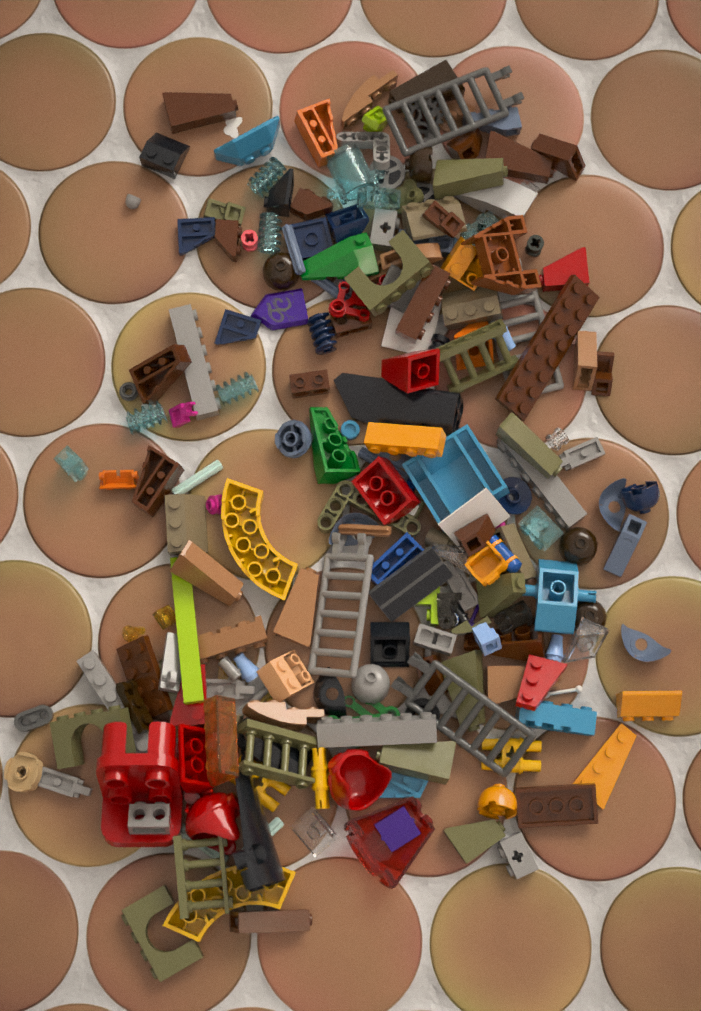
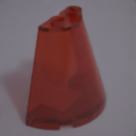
M413 796L351 819L344 824V830L349 833L346 836L347 841L356 857L372 876L380 877L379 882L390 889H394L435 831L432 819L427 814H422L420 810L422 805ZM404 806L409 815L414 818V823L421 834L391 852L386 842L381 840V835L374 824Z

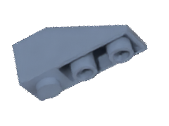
M511 106L507 108L509 111L508 117L480 127L479 130L489 134L490 131H495L505 137L519 135L522 125L518 107ZM488 109L491 115L500 112V109ZM470 112L474 122L484 118L482 113ZM464 116L462 119L463 126L467 125Z
M631 514L625 518L603 570L618 577L622 576L647 524L646 521Z

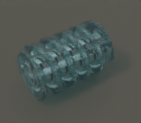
M270 157L269 162H265L264 167H260L259 172H255L254 177H250L247 184L256 195L263 198L262 191L269 193L267 186L272 188L274 186L272 181L277 183L279 180L277 176L282 177L284 175L282 171H287V169L277 158Z
M264 212L259 215L260 228L258 233L260 235H258L259 242L257 247L260 253L273 254L281 251L280 248L276 247L281 245V241L276 239L282 236L280 233H276L282 230L281 226H277L282 224V220L277 218L279 217L277 213Z
M246 371L244 372V378L240 375H237V381L230 378V385L226 381H223V388L219 384L216 385L223 405L225 401L231 405V398L238 402V395L244 399L245 392L251 396L252 389L259 392L252 374L249 375Z
M155 401V407L149 403L148 410L144 406H141V412L135 408L134 415L127 411L126 420L132 435L133 429L140 433L141 426L145 430H148V424L154 428L155 421L162 425L163 418L168 423L163 406L158 401Z

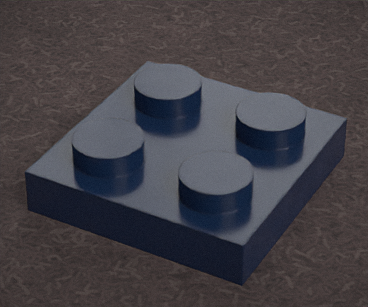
M326 217L291 224L303 261L333 246Z

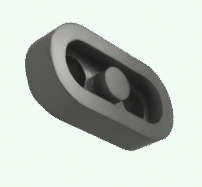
M39 705L20 712L14 719V725L16 729L22 732L42 727L53 720V710L49 706ZM42 712L47 713V717L45 719L41 718ZM23 719H28L26 726L22 724Z

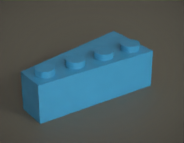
M542 701L535 711L516 707L515 718L529 728L585 736L595 735L597 712L592 711L591 707L581 706L580 709L573 708L571 704H561L559 706L553 705L554 702Z

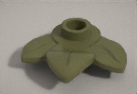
M406 179L404 187H398L392 192V199L398 202L395 211H397V214H402L401 206L411 202L422 203L424 194L417 187L416 181Z

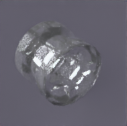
M559 427L554 430L553 434L546 436L547 442L555 451H559L563 444L569 443L568 436Z

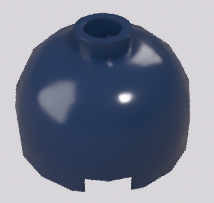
M645 481L646 484L637 486L632 484L621 489L622 492L620 493L625 506L632 511H639L640 514L650 512V508L657 504L660 497L657 481Z

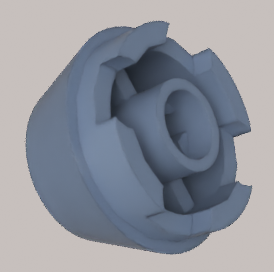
M290 420L283 423L275 434L277 449L289 458L302 456L312 445L313 439L310 430L303 422L298 420Z

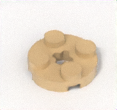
M19 752L17 753L18 755L7 761L4 768V778L9 784L8 787L13 791L21 793L34 791L42 777L43 762L34 754ZM26 769V774L22 777L20 771Z

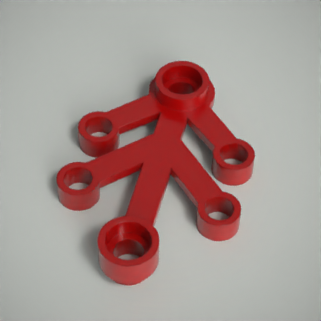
M386 274L379 277L377 285L382 284ZM345 281L340 282L337 299L329 304L328 310L330 315L340 318L346 314L358 317L362 322L368 321L370 318L369 310L351 308L353 305L367 306L354 290L352 291L351 298L344 301L345 294L350 291V285Z

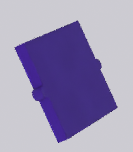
M404 806L374 824L381 835V840L386 842L391 852L421 834L414 823V818L409 815Z

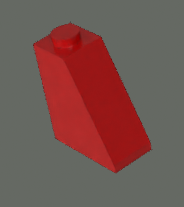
M581 247L542 269L539 279L543 292L561 291L570 275H576L587 286L589 285L586 247Z

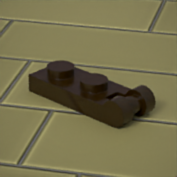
M135 680L119 682L116 684V692L124 707H128L130 719L138 734L149 732V725L154 721L137 691V682Z

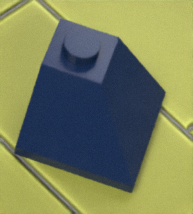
M360 203L325 214L335 244L348 237L362 234L370 221Z

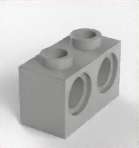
M419 623L413 645L450 656L457 635Z
M136 802L129 804V834H170V804L165 802H156L155 804ZM138 815H144V818L141 820L135 819ZM158 815H164V816H165V817H164L163 819H161V820L155 819V817L158 816Z

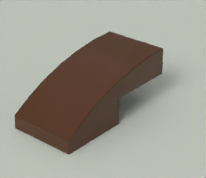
M436 200L422 214L428 222L452 238L465 225L452 211L448 213Z

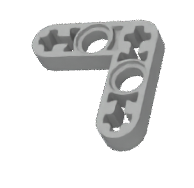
M340 132L336 135L337 147L342 149H373L374 168L377 170H387L390 167V137L387 133Z

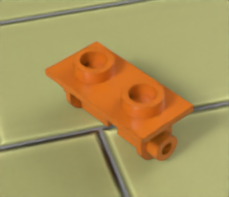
M134 469L120 470V476H117L116 470H103V472H99V489L130 490L136 488L139 479L138 471H134Z

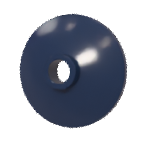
M505 478L504 482L510 493L497 501L508 514L518 515L525 512L532 501L529 486L520 478Z

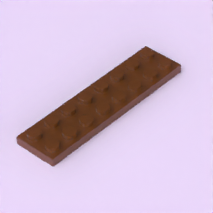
M570 275L495 397L496 401L509 412L514 413L521 421H525L577 336V331H580L600 298L576 275Z

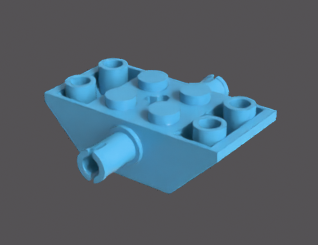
M538 559L536 585L525 584L526 593L522 595L531 596L536 599L534 631L574 634L578 601L595 603V594L597 592L595 590L579 589L577 564Z

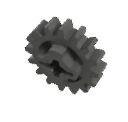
M427 97L426 103L432 107L429 110L433 117L436 116L435 123L440 130L438 124L444 123L440 119L444 115L442 112H439L441 110L440 106L436 107L438 102L434 100L431 103V98ZM418 101L414 102L413 105L409 104L412 116L416 109V114L413 118L417 126L423 125L426 127V129H419L421 135L423 133L427 138L428 133L432 134L428 123L421 119L422 110Z

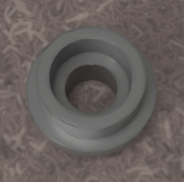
M127 382L120 387L119 394L123 400L133 401L137 398L138 391L134 383ZM130 389L132 390V394L127 395L126 391Z

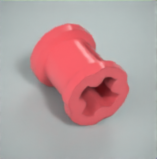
M253 230L244 231L241 235L242 247L248 252L255 251L258 248L257 233Z

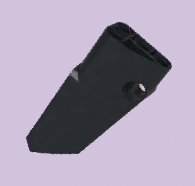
M342 373L333 380L351 418L365 424L374 422L439 427L443 429L446 437L459 429L463 413V400L460 393L426 388L407 394L383 378Z
M243 749L240 750L242 755L241 762L245 760V753ZM237 771L235 782L244 849L232 854L238 871L248 867V869L241 871L240 874L246 892H253L282 882L286 878L253 776L244 775L242 772Z

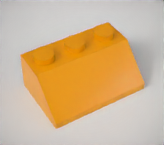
M622 691L616 694L617 718H623V721H634V718H642V721H654V717H662V721H674L673 717H678L680 714L682 691Z

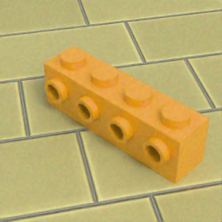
M368 422L364 444L371 453L375 454L386 452L391 455L406 454L411 457L422 455L427 458L442 457L446 434L439 427Z

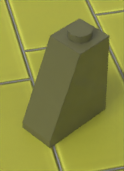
M524 573L502 574L498 580L486 587L476 579L480 618L498 616L526 593Z
M494 819L449 827L443 830L465 864H468L506 836L504 834L506 829L500 821L496 822Z

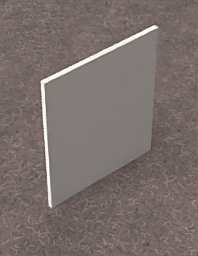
M442 302L439 307L435 306L432 312L434 316L430 324L426 323L424 327L426 332L422 340L418 339L416 344L395 334L396 328L404 314L391 307L381 346L406 353L427 350L432 344L431 339L433 334H435Z
M485 488L439 522L438 525L463 552L454 532L485 514L489 515L496 528L507 520L510 515L491 492Z

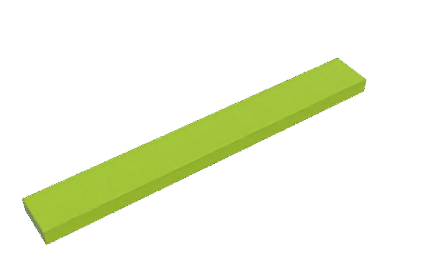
M177 557L170 558L171 568ZM171 572L184 705L203 703L204 693L193 585Z

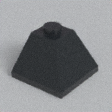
M290 168L269 190L268 197L265 196L264 208H267L268 215L289 217L294 189V169Z

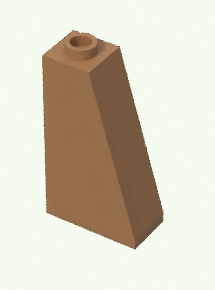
M188 540L170 572L228 606H231L234 600L238 602L243 594L241 588L244 583L196 544Z
M309 567L300 569L273 631V634L307 649L311 646L319 575L316 574L317 571Z
M487 666L486 697L497 705L517 699L526 666ZM562 674L558 678V681L555 683V685L551 687V689L556 688L558 686V683H561Z

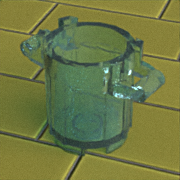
M349 144L334 150L335 155L331 159L329 156L326 158L327 167L336 184L335 187L327 190V198L331 201L339 198L343 205L349 201L360 199L372 191H378V184H380L378 180L385 177V170L375 169L370 171L361 150L356 144L354 145L355 148H351Z

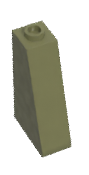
M503 158L437 160L433 181L435 200L443 199L446 196H456L503 185L504 177L508 176V168L504 166Z
M511 412L499 426L496 436L547 479L552 475L556 477L562 470L560 465L563 461Z
M474 650L441 662L484 694L481 650ZM453 681L448 687L452 702L462 689ZM469 693L455 711L460 725L478 701ZM485 706L468 727L469 732L480 729L479 725L485 723Z
M443 741L437 743L383 745L381 750L377 749L375 761L390 769L391 772L446 785L450 778L456 742Z

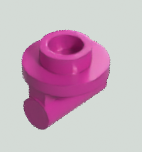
M222 494L208 497L205 505L210 514L221 515Z

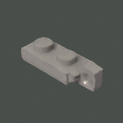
M598 437L563 451L559 455V458L563 461L560 467L565 468L566 471L572 470L604 456L606 453Z
M450 559L445 561V565L454 575L446 583L463 611L466 612L479 604L478 596L463 570L459 566L454 568Z
M206 679L207 699L240 700L244 699L245 695H255V686H245V681L236 680L233 682L228 679Z
M44 766L42 768V777L38 783L39 787L79 798L80 794L91 796L93 790L83 786L84 781L78 777Z

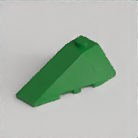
M367 232L348 237L303 261L306 272L300 276L302 280H325L327 277L344 279L358 266L367 277L379 274L373 245Z
M310 407L313 463L317 483L336 484L360 474L357 455L354 450H350L347 445L348 440L345 436L341 435L338 430V424L328 407Z

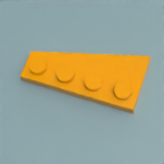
M622 723L618 725L572 783H595L597 806L604 810L637 736Z

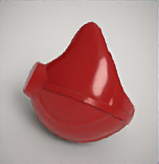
M347 749L346 752L336 754L327 765L330 794L339 806L348 810L360 811L370 807L383 794L392 778L391 770L373 760L369 756L368 751L364 749Z
M223 792L210 793L195 801L186 818L185 830L191 840L215 838L218 836L226 838L228 846L224 847V852L226 855H232L236 850L235 840H238L240 837L239 828L235 820L240 816L239 801L234 792L228 794ZM219 845L208 846V848L219 852Z

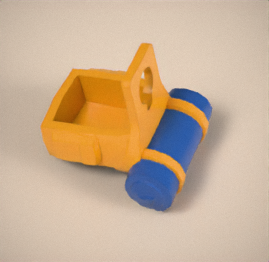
M497 535L492 536L490 541L486 542L487 546L468 557L466 559L467 562L464 564L484 587L490 586L498 580L502 572L507 570L509 573H516L522 566L518 557L506 547L502 539H499Z

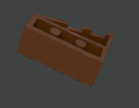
M173 344L129 369L143 404H155L192 363L185 345Z
M148 445V453L142 465V473L140 479H138L132 503L139 510L153 518L164 502L165 495L170 493L185 470L178 462Z

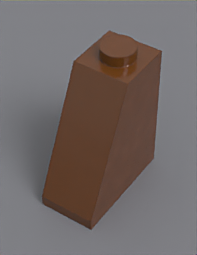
M540 133L531 145V150L553 160L552 167H555V170L575 181L578 180L586 167L577 145Z

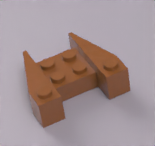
M523 215L508 216L461 242V245L475 244L483 276L472 281V285L513 296L529 294L542 287L537 269L522 271L514 240L528 233Z

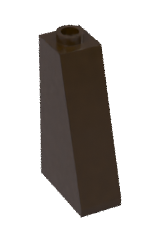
M444 60L392 89L389 93L388 102L389 104L458 77L447 60ZM462 84L458 85L461 94L464 97L465 88ZM451 88L441 92L445 102L456 100ZM435 95L430 96L432 103L436 98ZM397 109V112L402 113V109Z

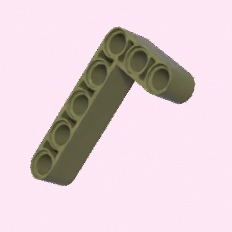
M341 481L318 517L317 524L319 531L330 533L348 504L375 520L381 521L367 502L359 504L356 501L362 495L353 483ZM342 487H348L350 489V493L347 495H343L342 493H340V489ZM333 503H338L341 509L333 511L330 506ZM408 514L400 518L398 523L392 522L386 525L402 535L408 532L413 538L419 535L421 529L420 522ZM324 519L330 520V527L325 528L321 526V521ZM409 524H413L417 527V531L411 533L406 527Z

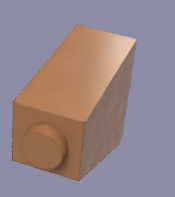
M577 331L574 350L573 390L592 391L597 370V333Z

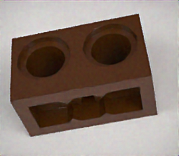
M353 305V306H351V308L358 309V310H361V309H367V310H368V308H367V307H364V306H359V305ZM345 314L340 318H344L347 322L345 324H338L337 320L339 318L330 315L336 339L372 329L371 317L368 321L362 322L356 319L355 316Z
M327 369L289 375L292 399L330 393Z

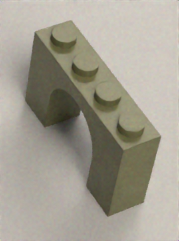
M404 230L388 241L403 263L402 272L397 280L388 285L374 284L359 266L344 278L374 316L382 314L392 302L398 301L403 293L414 288L420 279L427 277L431 270L434 269L430 261Z
M120 705L108 707L109 711L103 712V708L91 710L90 715H86V712L74 713V718L64 715L56 717L57 721L49 722L57 768L63 769L85 764L81 736L83 730L89 724H94L103 731V727L108 723L125 722L127 725L126 753H136L128 707L121 709Z
M166 885L122 909L123 914L121 915L125 925H130L133 931L131 936L136 944L139 943L143 950L140 953L145 962H150L152 976L155 980L159 979L160 982L204 957L197 941L193 939L171 951L160 950L150 942L148 937L150 920L155 914L175 903Z

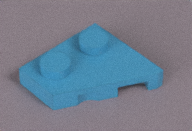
M392 772L391 781L379 798H420L428 781Z

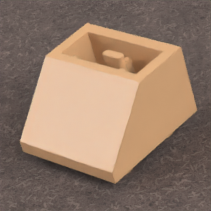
M295 650L271 660L257 671L273 700H278V702L286 701L314 683Z

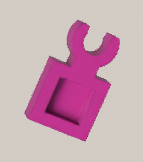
M195 402L180 403L169 409L173 428L185 425L190 422L189 416H196L198 414V411H192V406L196 404Z

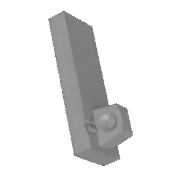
M167 632L158 690L178 693L181 680L178 637L176 633Z

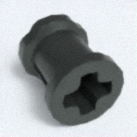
M539 235L529 237L525 248L529 256L536 257L540 255L544 246L543 238Z

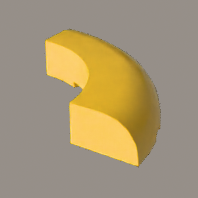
M227 478L222 495L221 519L228 548L238 566L252 582L267 593L285 601L297 573L298 564L276 551L264 533L261 524V505L264 492Z
M236 866L226 868L228 895L233 897V908H230V910L246 905H265L280 910L296 874L295 871L282 867L286 880L257 891L246 892L240 873L248 869V867L239 871ZM221 870L202 880L222 878ZM223 886L194 889L188 892V900H192V902L224 899ZM178 901L168 914L163 926L201 942L209 927L220 916L225 914V907L193 910V913H189V918L180 919Z

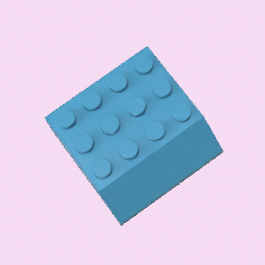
M468 424L446 437L442 457L427 458L417 455L402 464L437 523L441 522L485 488L491 492L496 500L510 493L504 480Z

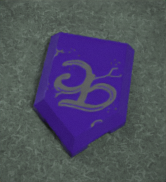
M302 288L265 295L250 317L261 320V323L272 331L307 325L308 315Z

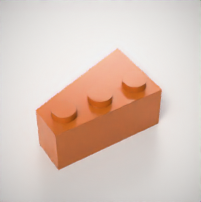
M330 98L298 110L294 120L318 168L335 162L338 153Z

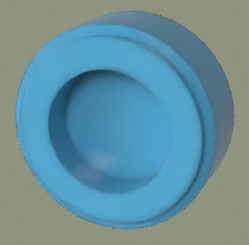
M352 420L345 421L341 426V435L345 436L347 440H354L358 437L360 432L359 425Z

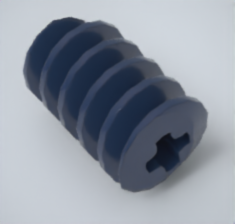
M328 312L315 314L309 317L307 321L308 326H310L309 331L312 333L311 338L314 340L313 345L316 347L315 353L318 355L328 354L337 350V348H333L337 341H331L335 334H329L333 327H327L331 320H325L329 316Z

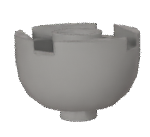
M365 664L359 667L357 676L351 680L352 692L355 698L362 703L377 704L383 701L388 695L390 688V679L386 670L375 664Z

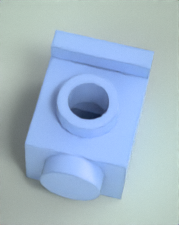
M486 622L472 628L475 641L484 656L502 649L499 635L496 634L494 628H489Z

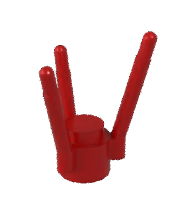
M208 789L200 794L185 791L184 800L187 804L184 812L188 813L191 804L200 797L212 793L213 789Z

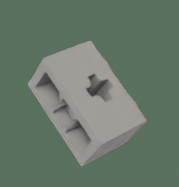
M375 208L370 237L374 250L384 252L392 250L388 241L395 237V229H399L400 218H397V211Z
M518 832L498 842L499 847H497V850L502 859L506 858L508 863L506 869L510 877L514 876L515 879H519L539 869L522 832ZM514 851L516 853H521V856L519 857V862L517 860H512V857L514 856Z

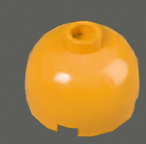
M494 784L484 789L480 794L477 811L479 810V814L492 819H499L498 815L505 816V819L514 818L517 815L515 794L503 784Z

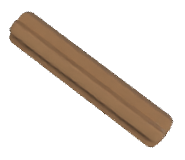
M341 524L338 526V532L341 535L358 536V533H365L366 536L389 537L392 534L390 526Z

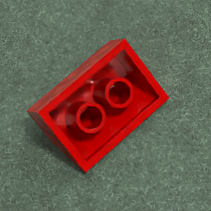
M378 456L351 481L384 526L407 515L421 503L388 458Z
M181 723L178 724L179 777L183 791L200 794L214 788L212 730Z

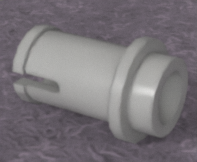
M228 656L218 663L229 676L228 680L234 682L242 675L241 669H237Z

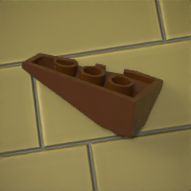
M535 618L519 619L517 621H520L521 624L510 625L504 630L500 628L495 629L496 634L500 637L502 649L489 655L527 661L529 654L545 658L544 632L534 631ZM473 633L465 635L464 650L466 651L481 650L475 641Z

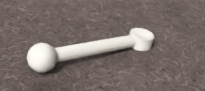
M578 685L571 689L548 691L545 698L551 695L570 692L581 693L583 688Z

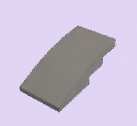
M504 178V183L501 186L473 191L454 197L482 213L488 210L501 218L504 214L507 216L523 215L524 217L538 193Z

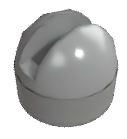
M127 194L126 206L130 209H136L140 205L141 199Z

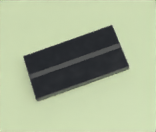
M430 545L371 589L369 595L387 618L393 622L454 575Z

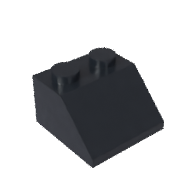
M156 132L147 140L139 156L141 165L176 179L190 146Z
M370 622V664L381 667H409V663H407L410 655L409 622Z

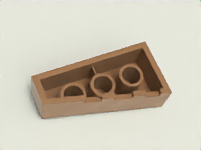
M261 615L254 617V622L244 620L238 622L235 628L226 626L216 630L217 633L214 634L213 632H207L198 635L201 665L209 663V659L212 658L221 660L228 656L227 654L235 652V655L242 652L245 653L247 652L246 649L254 647V649L265 647V643H268V638Z

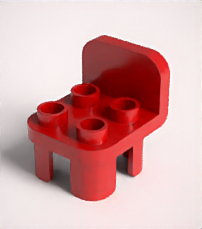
M111 722L103 727L101 756L97 759L96 776L103 797L101 831L104 840L113 847H168L174 844V835L182 834L184 791L180 784L178 743H176L177 731L174 725L167 722L150 723L148 753H126L127 725L125 722ZM144 802L146 804L165 802L170 804V834H129V804ZM138 815L135 819L141 820L144 818V815ZM158 815V816L155 817V819L161 820V819H163L165 816H164V815Z

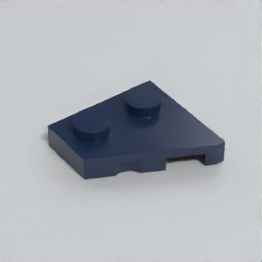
M215 217L177 219L180 256L215 238Z
M225 309L214 344L222 345L256 339L262 321Z

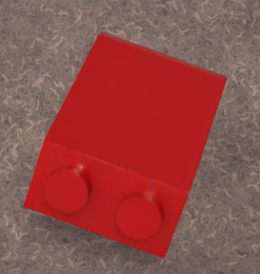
M440 349L413 351L383 359L381 377L407 394L439 385Z

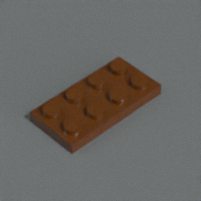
M142 636L117 648L116 650L126 680H135L137 682V691L143 699L152 719L173 710L168 692L158 690L161 671L149 636Z
M595 783L516 787L518 828L598 824Z

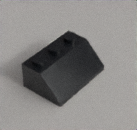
M255 737L253 755L263 762L264 741ZM272 742L271 767L280 769L282 746L275 742ZM290 747L288 772L298 774L299 750L298 748ZM312 749L307 751V766L313 757Z

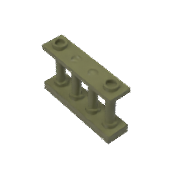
M501 319L437 347L440 349V362L444 363L452 382L446 385L449 392L462 393L466 388L504 371L513 370L519 359L516 355L511 356L502 336L507 332V328ZM492 338L496 339L504 359L493 364L485 345L486 341ZM474 346H478L486 368L477 372L468 354V350ZM456 354H461L469 376L460 380L450 360Z
M248 718L238 725V733L245 734L247 737L245 760L237 764L234 770L240 771L244 775H255L294 785L298 789H306L315 783V778L306 776L307 751L317 745V737ZM255 737L264 741L263 765L253 762ZM272 742L279 743L282 746L280 769L271 767ZM290 747L298 748L299 750L298 774L288 772Z
M182 834L174 835L173 843L180 919L189 918V913H193V910L225 907V914H229L230 908H233V897L228 895L224 847L228 846L227 839L218 836L215 838L186 840L183 839ZM219 845L220 858L188 861V859L184 858V851H187L189 848ZM221 866L222 878L191 882L186 880V872L189 869ZM223 886L224 899L198 902L188 900V892H191V890Z

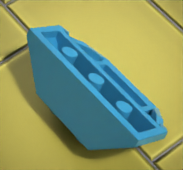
M279 116L273 117L214 149L215 159L243 166L253 163L261 155H268L274 148L280 128Z

